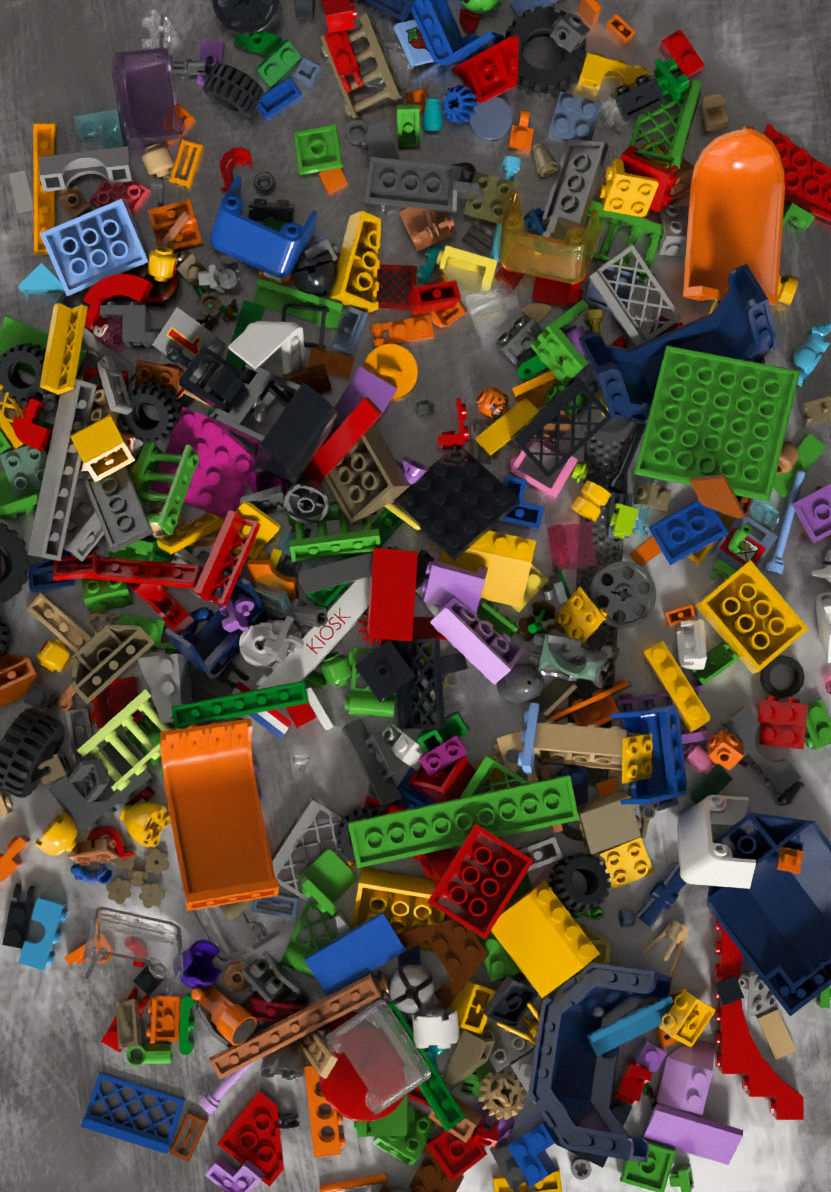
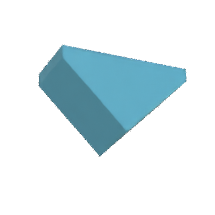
M42 263L19 284V289L23 293L63 294L65 292L61 282Z

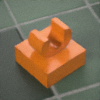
M780 847L776 870L800 874L804 851Z

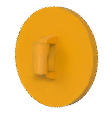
M385 344L375 348L369 353L363 365L365 370L397 388L392 399L401 398L413 389L418 378V366L414 356L406 348L397 344Z

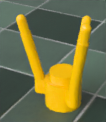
M530 1002L527 1003V1006L538 1022H531L525 1015L522 1017V1020L528 1025L527 1032L529 1035L507 1024L497 1022V1025L528 1040L533 1045L536 1044L540 1014Z

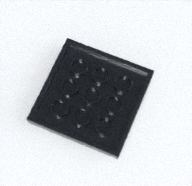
M455 445L430 466L416 483L410 485L402 494L394 499L393 503L453 560H456L520 504V499L465 448Z

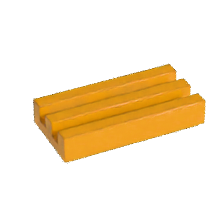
M185 139L181 140L169 182L191 188L204 148L203 145ZM187 145L189 146V149L182 168V172L180 178H176L182 160V156ZM197 148L188 179L185 181L193 150Z

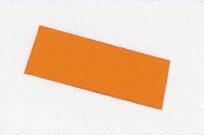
M651 537L629 555L636 564L642 567L662 551L654 537Z

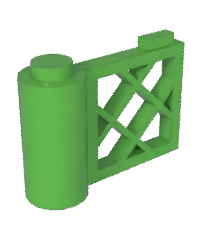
M354 648L353 652H349L348 657L349 665H352L350 697L346 696L345 710H349L350 715L394 718L395 693L383 702H379L372 690L369 689V686L365 689L356 688V678L360 676V673L356 675L357 669L355 668V665L358 664V653H368L369 655L376 649Z
M308 901L280 964L316 979L304 957L318 950L317 941L329 937L330 942H332L331 936L337 934L335 939L339 937L338 931L329 933L325 922L335 918V915L332 916L326 911L324 914L331 917L324 919L322 912L317 906ZM311 907L319 911L322 920L309 925L306 915ZM304 920H305L307 926L301 928V926H302V924H303V922H304ZM323 922L327 935L315 940L311 927ZM308 928L313 941L305 944L296 941L299 931ZM314 943L316 949L311 948L307 945Z

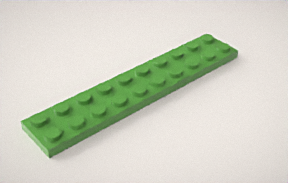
M570 775L356 820L348 822L356 866L361 868L462 846L475 824L496 837H503L579 820L571 777Z

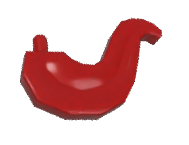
M236 147L223 154L219 164L225 186L220 188V192L226 193L234 182L232 170L235 166L245 165L246 163L250 167L253 166V163L250 161L252 157L249 150L243 147Z
M99 826L90 831L87 841H93V848H95V840L111 838V840L114 839L116 842L114 851L119 858L126 859L134 855L133 851H126L122 836L117 829L111 826Z

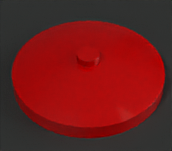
M356 1028L339 1035L329 1044L338 1060L327 1078L319 1076L324 1097L337 1113L353 1121L370 1122L389 1115L400 1105L408 1088L409 1070L387 1034L372 1028Z

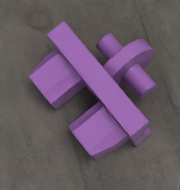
M231 594L226 606L217 604L221 614L225 616L229 614V617L221 621L225 630L231 633L238 628L243 632L250 629L247 616L250 614L249 611L254 608V602L251 598H246L245 595L235 596Z

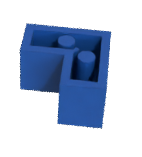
M505 476L503 484L520 499V504L499 522L538 531L544 507L522 502L527 480Z
M546 1121L507 1146L530 1186H533L557 1170L546 1149L557 1143L559 1138Z

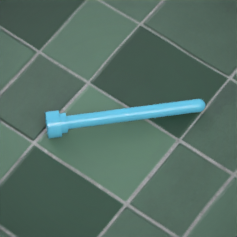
M513 156L504 157L505 180L513 182L514 174H517V171L520 170L521 159ZM496 223L490 259L498 260L505 225Z

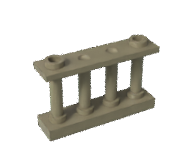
M367 13L359 17L361 21L359 28L348 34L351 42L363 36L367 37L370 45L367 46V49L356 54L358 62L372 56V58L375 57L378 65L375 66L376 69L362 75L363 81L366 84L378 77L383 78L386 84L383 87L384 89L356 102L352 91L347 93L343 88L324 35L320 37L323 43L321 44L322 52L325 57L329 58L346 101L345 110L350 118L363 120L360 110L387 97L397 103L405 99L374 18ZM355 79L350 81L352 90L359 87Z

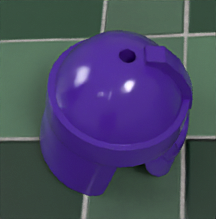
M208 940L194 942L177 959L176 968L179 980L191 989H203L214 984L222 973L221 969L214 968L212 960L220 952L219 948Z

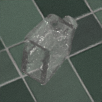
M499 289L464 297V304L479 339H483L511 320L508 310L519 306L515 294L503 298Z

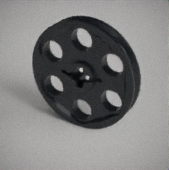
M212 0L213 9L219 21L231 31L239 34H254L265 29L275 18L279 6V0H273L269 5L263 4L262 0H249L248 5L240 4L242 0H230L226 7H220L218 0ZM255 13L263 15V21L259 25L252 23V16ZM233 14L241 16V23L238 26H232L230 23V17Z

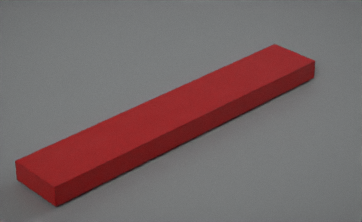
M369 397L364 398L324 443L300 479L311 478L322 483L383 413Z
M99 557L98 576L83 579L195 589L203 568L201 565Z

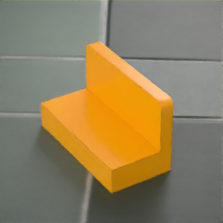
M549 371L512 388L511 393L516 404L526 397L536 408L546 405L544 399L553 383H556L554 373Z

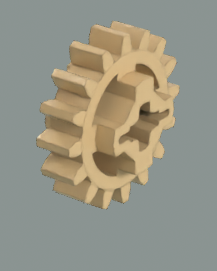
M507 1069L489 1072L479 1082L483 1087L477 1089V1092L482 1094L478 1101H484L485 1103L482 1109L488 1108L490 1110L489 1116L496 1114L497 1120L503 1117L507 1120L519 1113L518 1110L524 1107L521 1101L526 1099L524 1095H521L525 1088L519 1087L520 1080L517 1079L515 1081L513 1079L515 1074L513 1072L507 1075Z

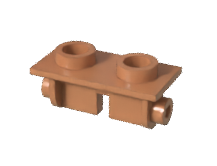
M105 838L95 840V848H93V841L77 842L72 849L73 855H68V858L75 861L76 864L89 865L90 862L94 861L109 862L110 859L119 858V856L113 853V849L116 847L115 840Z

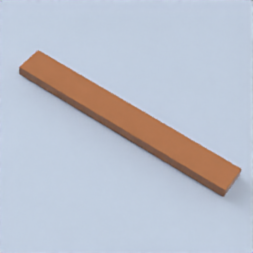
M371 974L250 1036L242 1044L233 1045L209 1058V1062L220 1080L380 997L381 993Z

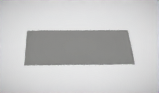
M26 170L8 174L17 214L33 211L34 205Z

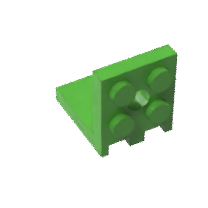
M581 300L549 324L546 330L537 337V340L530 345L540 357V360L554 373L555 378L564 386L588 364L587 360L563 333L588 308L584 300Z

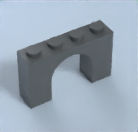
M119 734L117 737L139 761L142 760L124 734ZM110 742L102 747L122 776L133 768ZM149 767L138 776L134 773L129 778L130 783L122 791L117 789L111 798L102 801L87 802L85 793L76 782L69 783L68 778L70 774L64 776L48 790L64 811L73 819L80 832L85 829L89 832L99 825L97 820L102 816L108 818L116 812L115 806L120 802L126 804L135 797L133 792L139 788L144 790L153 783L151 779L155 775Z

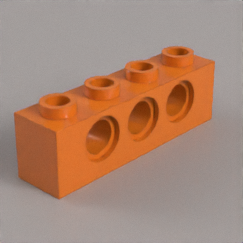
M306 1062L304 1069L314 1158L341 1155L342 1147H345L344 1133L340 1134L339 1125L343 1124V1116L333 1108L328 1113L320 1110L319 1106L321 1104L329 1103L324 1097L322 1090L317 1087V1083L320 1081L319 1074L310 1062ZM330 1126L333 1128L334 1133L325 1135L322 1132V1128Z

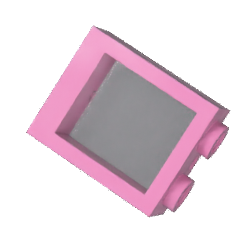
M531 439L525 446L530 452L539 453L540 439ZM543 440V453H555V446ZM559 449V453H566ZM521 451L518 457L514 455L508 465L511 468L509 474L515 478L527 480V485L555 500L578 459L571 456L566 461L564 467L562 465L547 478L532 460ZM543 455L542 465L548 471L555 465L554 455ZM558 456V461L564 456Z

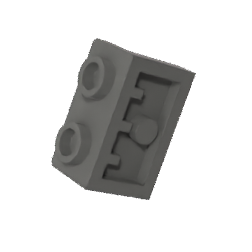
M522 316L514 322V327L509 332H505L499 337L495 347L502 351L515 367L519 368L535 352L530 345L537 340V337L544 330L534 318Z
M280 485L240 497V505L244 501H248L266 515L287 509L284 507V500L289 488L284 490Z

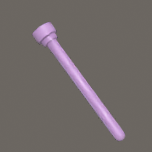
M253 1063L230 1074L213 1093L204 1095L199 1101L200 1106L207 1113L212 1114L218 1108L219 1099Z

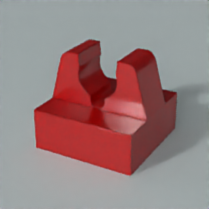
M482 1119L474 1133L472 1142L494 1148L499 1137L498 1124L494 1122L492 1129L488 1130L484 1127L485 1120Z

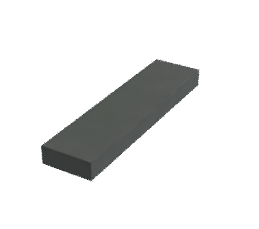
M372 552L298 572L304 595L371 577Z

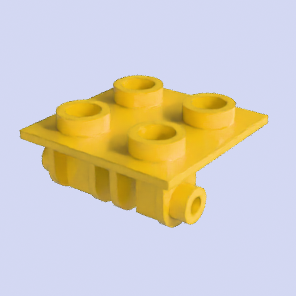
M579 587L557 613L554 620L565 629L566 636L582 640L583 644H586L588 638L595 633V630L599 629V625L603 620L607 619L608 611L604 608L599 610L584 590Z
M632 733L631 737L623 738V784L651 778L653 748L651 733L643 735L641 733Z
M641 837L607 850H602L599 853L603 865L605 864L607 867L605 869L606 873H610L611 878H609L613 890L654 873Z

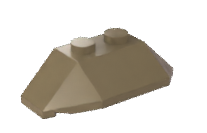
M106 625L73 655L72 688L87 704L90 703L155 642L140 626Z

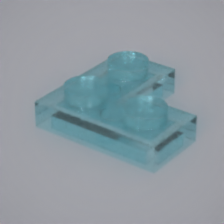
M117 109L74 117L79 141L100 137L102 149L125 147Z

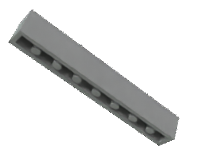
M75 379L74 389L60 394L27 555L57 561L61 560L81 463V457L70 436L89 425L97 386L95 384Z

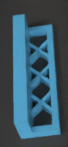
M667 996L663 999H658L586 1035L595 1055L598 1057L660 1026L662 1017L672 1008L671 1003L674 1002L672 997Z

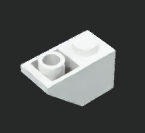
M390 723L382 733V736L388 742L389 750L403 762L418 771L422 765L418 758L426 753L420 744Z

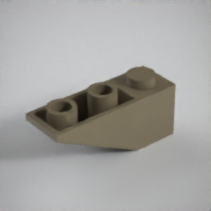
M464 1029L459 1034L456 1049L448 1060L449 1066L447 1071L441 1077L449 1091H452L464 1079L487 1062L495 1040L483 1033L479 1034Z

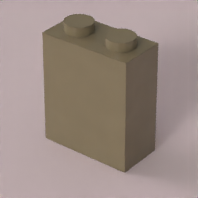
M624 789L576 806L579 817L577 821L584 847L590 854L641 837L639 828H642L641 821L634 811L636 804L621 805L620 800L633 797Z

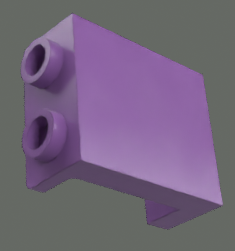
M435 555L434 561H429L426 574L430 576L429 580L425 579L422 592L425 593L424 602L444 607L455 597L477 613L488 567L480 565L478 572L441 563L439 562L440 555Z

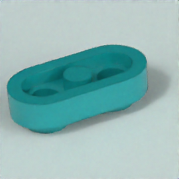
M435 244L434 247L429 246L425 258L428 260L425 266H420L416 278H419V284L427 285L437 266L439 253L443 251V246Z

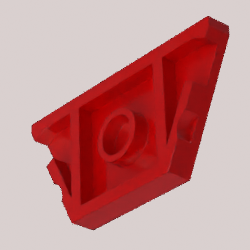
M511 36L451 69L454 75L458 74L463 79V85L471 88L472 93L477 95L476 100L479 103H485L517 87L519 36Z

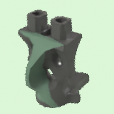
M553 629L548 633L538 632L535 634L533 644L543 647L542 653L532 652L529 664L538 668L537 673L540 675L560 677L567 681L575 682L578 681V678L592 681L597 687L603 688L607 678L615 670V663L620 648L606 645L601 648V651H590L583 646L582 640L566 636ZM564 644L570 645V646H571V650L568 651V650L564 649V646H563V645H564ZM583 657L585 660L584 664L577 665L575 658Z

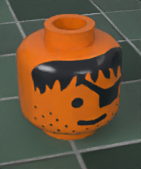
M493 386L488 389L484 388L476 399L478 410L493 420L506 414L510 408L508 405L509 397Z

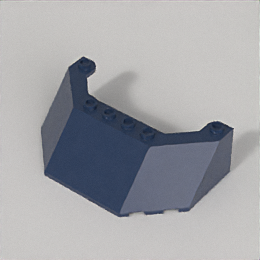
M747 264L730 272L727 278L729 290L713 313L680 326L632 349L607 345L599 333H590L579 338L585 358L612 418L620 419V417L629 418L631 422L642 424L647 422L666 345L761 364L766 362L764 359L770 350L774 351L779 343L769 300Z
M589 963L576 977H572L560 987V990L542 1002L528 1095L536 1103L542 1112L541 1115L549 1127L553 1129L564 1149L629 1161H648L649 1146L646 1140L641 1137L628 1135L611 1109L619 1046L597 1057L586 1035L624 1017L648 997L655 999L667 997L671 990V977L655 971Z

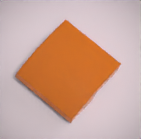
M191 199L148 210L157 246L183 212H188L190 218L168 248H171L173 253L203 245Z

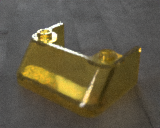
M513 193L502 222L500 261L502 266L506 270L570 284L580 283L585 278L602 230L598 210L593 209L587 228H571L566 233L565 239L559 240L523 232L525 228V222L522 218L523 209L518 194Z

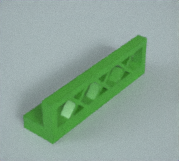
M259 278L257 279V291L253 303L282 313V307L286 303L329 308V312L326 313L325 327L338 330L344 310L343 304ZM287 308L286 315L321 325V311Z

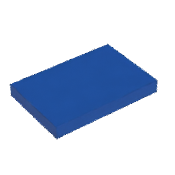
M698 500L648 527L670 566L729 534L717 511L703 506Z

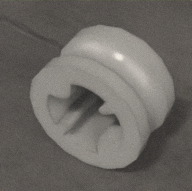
M576 1158L571 1163V1172L574 1177L583 1180L590 1176L592 1169L588 1160ZM580 1163H585L584 1167L587 1169V1171L585 1173H583L582 1171V1174H577L578 1170L575 1168V1166L577 1164H579L580 1166Z

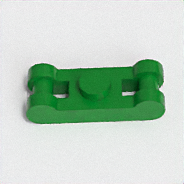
M191 993L185 994L180 1006L179 1051L183 1055H189L195 1046V1042L191 1038V1031L195 1030V1017H192V1007L196 1000L192 998Z

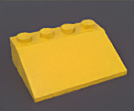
M488 531L456 560H453L442 549L440 562L478 572L480 565L488 567L481 599L521 608L536 540Z
M751 560L695 605L752 674L761 671L809 629Z
M361 868L352 922L354 928L383 912L396 934H399L402 931L444 921L445 913L427 903L435 889V883L432 879ZM427 940L419 944L420 950L434 952Z
M545 881L535 884L506 908L491 930L541 998L568 980L600 954Z

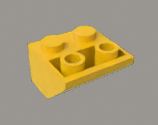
M111 415L70 436L85 467L95 482L135 461L130 446Z
M473 979L468 981L460 994L448 1007L453 1009V1012L455 1010L458 1011L459 1027L482 1034L488 1018L483 1013V1010L496 993L494 986Z

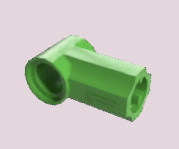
M142 1042V1046L130 1047L126 1053V1058L130 1064L135 1066L141 1064H171L173 1047L172 1043ZM138 1048L142 1050L143 1057H134L133 1049Z

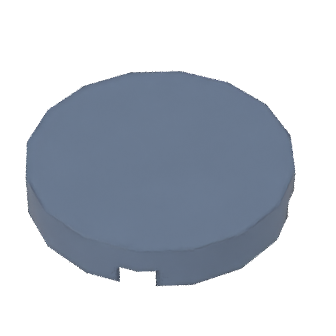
M495 97L485 103L476 101L479 104L474 107L476 114L470 115L471 121H469L472 131L479 138L486 141L504 137L512 125V111L509 104L499 97Z

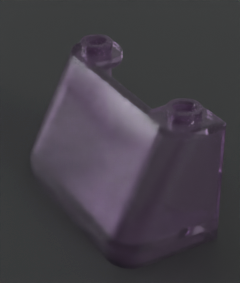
M168 48L114 53L111 66L112 79L124 147L127 146L128 150L179 139L185 133L184 120H180L179 116H176L169 77L170 69H174L173 56L169 55Z

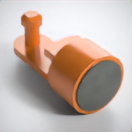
M213 984L203 989L194 988L192 990V998L198 1000L212 1014L210 1021L216 1025L217 1031L232 1045H240L251 1036L255 1030L257 1020L240 1004H235Z

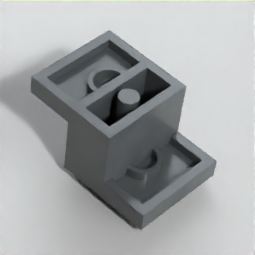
M107 302L106 305H100V315L107 321L123 322L122 341L129 349H156L152 344L162 329H151V313L145 305H142L141 302H129V305H120L119 302Z

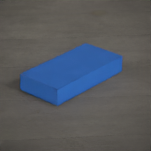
M288 77L264 93L257 108L267 121L303 96L291 77Z

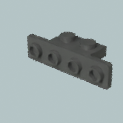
M362 720L344 726L342 730L381 805L384 807L401 799V794L392 777L400 772L398 761L391 754L388 742L381 732H376L370 736Z

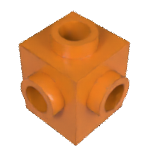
M721 730L717 736L713 735L708 742V757L715 764H720L730 771L744 757V744L735 735Z

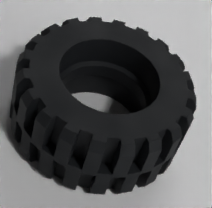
M542 6L535 7L534 12H531L529 9L524 11L521 18L517 16L513 20L512 25L508 26L503 38L504 41L511 36H519L518 85L515 88L520 92L523 89L527 90L526 95L532 97L534 93H538L539 98H546V94L551 93L553 97L557 96L560 90L565 92L570 88L571 83L574 84L577 81L585 62L587 52L586 38L571 53L563 48L564 59L562 63L551 69L536 68L524 58L523 47L525 43L536 36L550 37L555 29L552 26L559 16H566L567 12L560 10L559 13L555 12V7L548 6V10H542Z
M0 523V552L5 561L4 575L0 579V604L11 600L13 596L19 594L23 589V584L27 583L29 578L27 572L31 570V564L28 563L30 555H27L28 551H25L24 545H26L23 539L20 540L17 537L19 533L14 529L9 530L7 528L8 525Z
M27 708L14 719L12 725L7 729L6 734L0 741L1 789L18 798H25L32 794V791L42 782L41 778L45 776L50 768L46 766L43 769H39V765L52 759L53 755L57 754L60 749L65 731L61 721L36 708Z

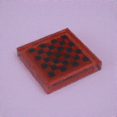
M380 264V268L377 269L379 291H377L376 302H379L378 309L411 311L408 294L417 285V266Z

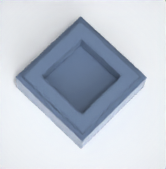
M302 56L293 74V78L313 88L322 70V66Z

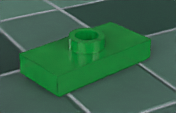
M265 31L254 34L237 33L233 45L234 47L268 57L281 44L282 37Z

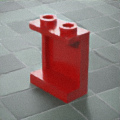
M630 145L621 154L620 158L623 160L625 173L658 180V187L649 209L659 213L665 206L668 207L673 195L670 193L678 180V175H676L678 166L673 165L670 169L657 165L637 156L639 148Z

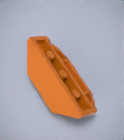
M5 654L3 657L0 656V707L24 697L32 682L36 679L37 674L29 657Z

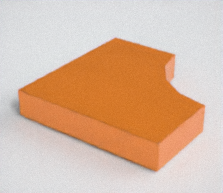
M248 560L247 568L251 585L260 600L298 599L299 592L296 578L279 573L273 567L270 560Z

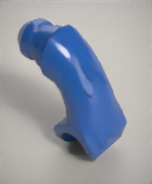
M79 864L71 866V873L74 874L75 879L87 883L107 884L111 880L113 873L111 870H107L105 864H100L99 869L89 870L86 867H81Z

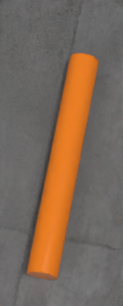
M386 1173L322 1185L319 1188L320 1192H340L387 1183Z

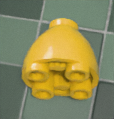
M143 802L133 806L130 804L125 805L120 813V820L124 822L128 833L137 843L144 847H156L163 828H166L170 823V815L167 814L165 806Z

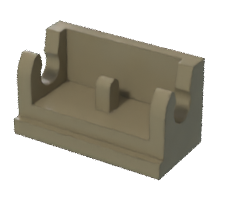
M831 396L806 402L798 406L804 428L831 421Z
M65 752L53 755L52 759L41 763L38 767L39 769H43L46 766L50 767L48 770L51 773L41 778L43 785L54 782L73 772Z
M139 1000L117 1001L116 1017L119 1049L142 1046Z

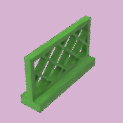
M693 79V82L689 83V87L686 89V94L676 102L673 100V102L665 106L661 104L659 105L660 109L652 113L649 111L645 112V117L644 113L638 116L630 145L635 147L637 142L644 139L649 146L643 150L638 149L637 156L671 163V167L675 165L680 169L701 96L702 81ZM677 106L681 111L680 114L671 117L667 110ZM663 113L668 120L658 125L654 117ZM650 120L654 128L644 132L641 124ZM671 124L675 132L666 137L661 129ZM658 132L662 139L652 144L648 136ZM666 143L670 150L668 155L658 153L655 147Z
M486 755L460 798L477 795L483 788L491 787V790L494 791L493 786L507 784V788H509L510 782L519 781L522 784L530 782ZM495 767L504 772L506 781L492 783L491 773ZM507 774L514 779L508 780ZM489 778L490 784L484 785Z

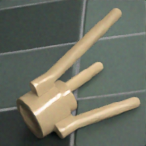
M675 920L672 925L667 923L664 930L643 951V955H646L669 933L667 937L673 941L664 956L665 961L669 959L676 944H679L669 975L673 978L685 942L689 937L687 934L690 929Z

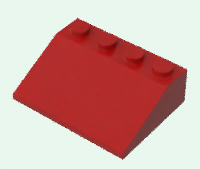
M475 824L427 903L486 939L534 860Z

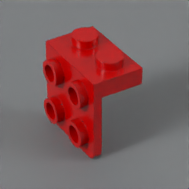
M541 258L538 263L532 300L538 303L565 308L575 306L583 297L584 290L580 289L581 281L586 280L588 268L584 267L585 261L576 259L573 264Z

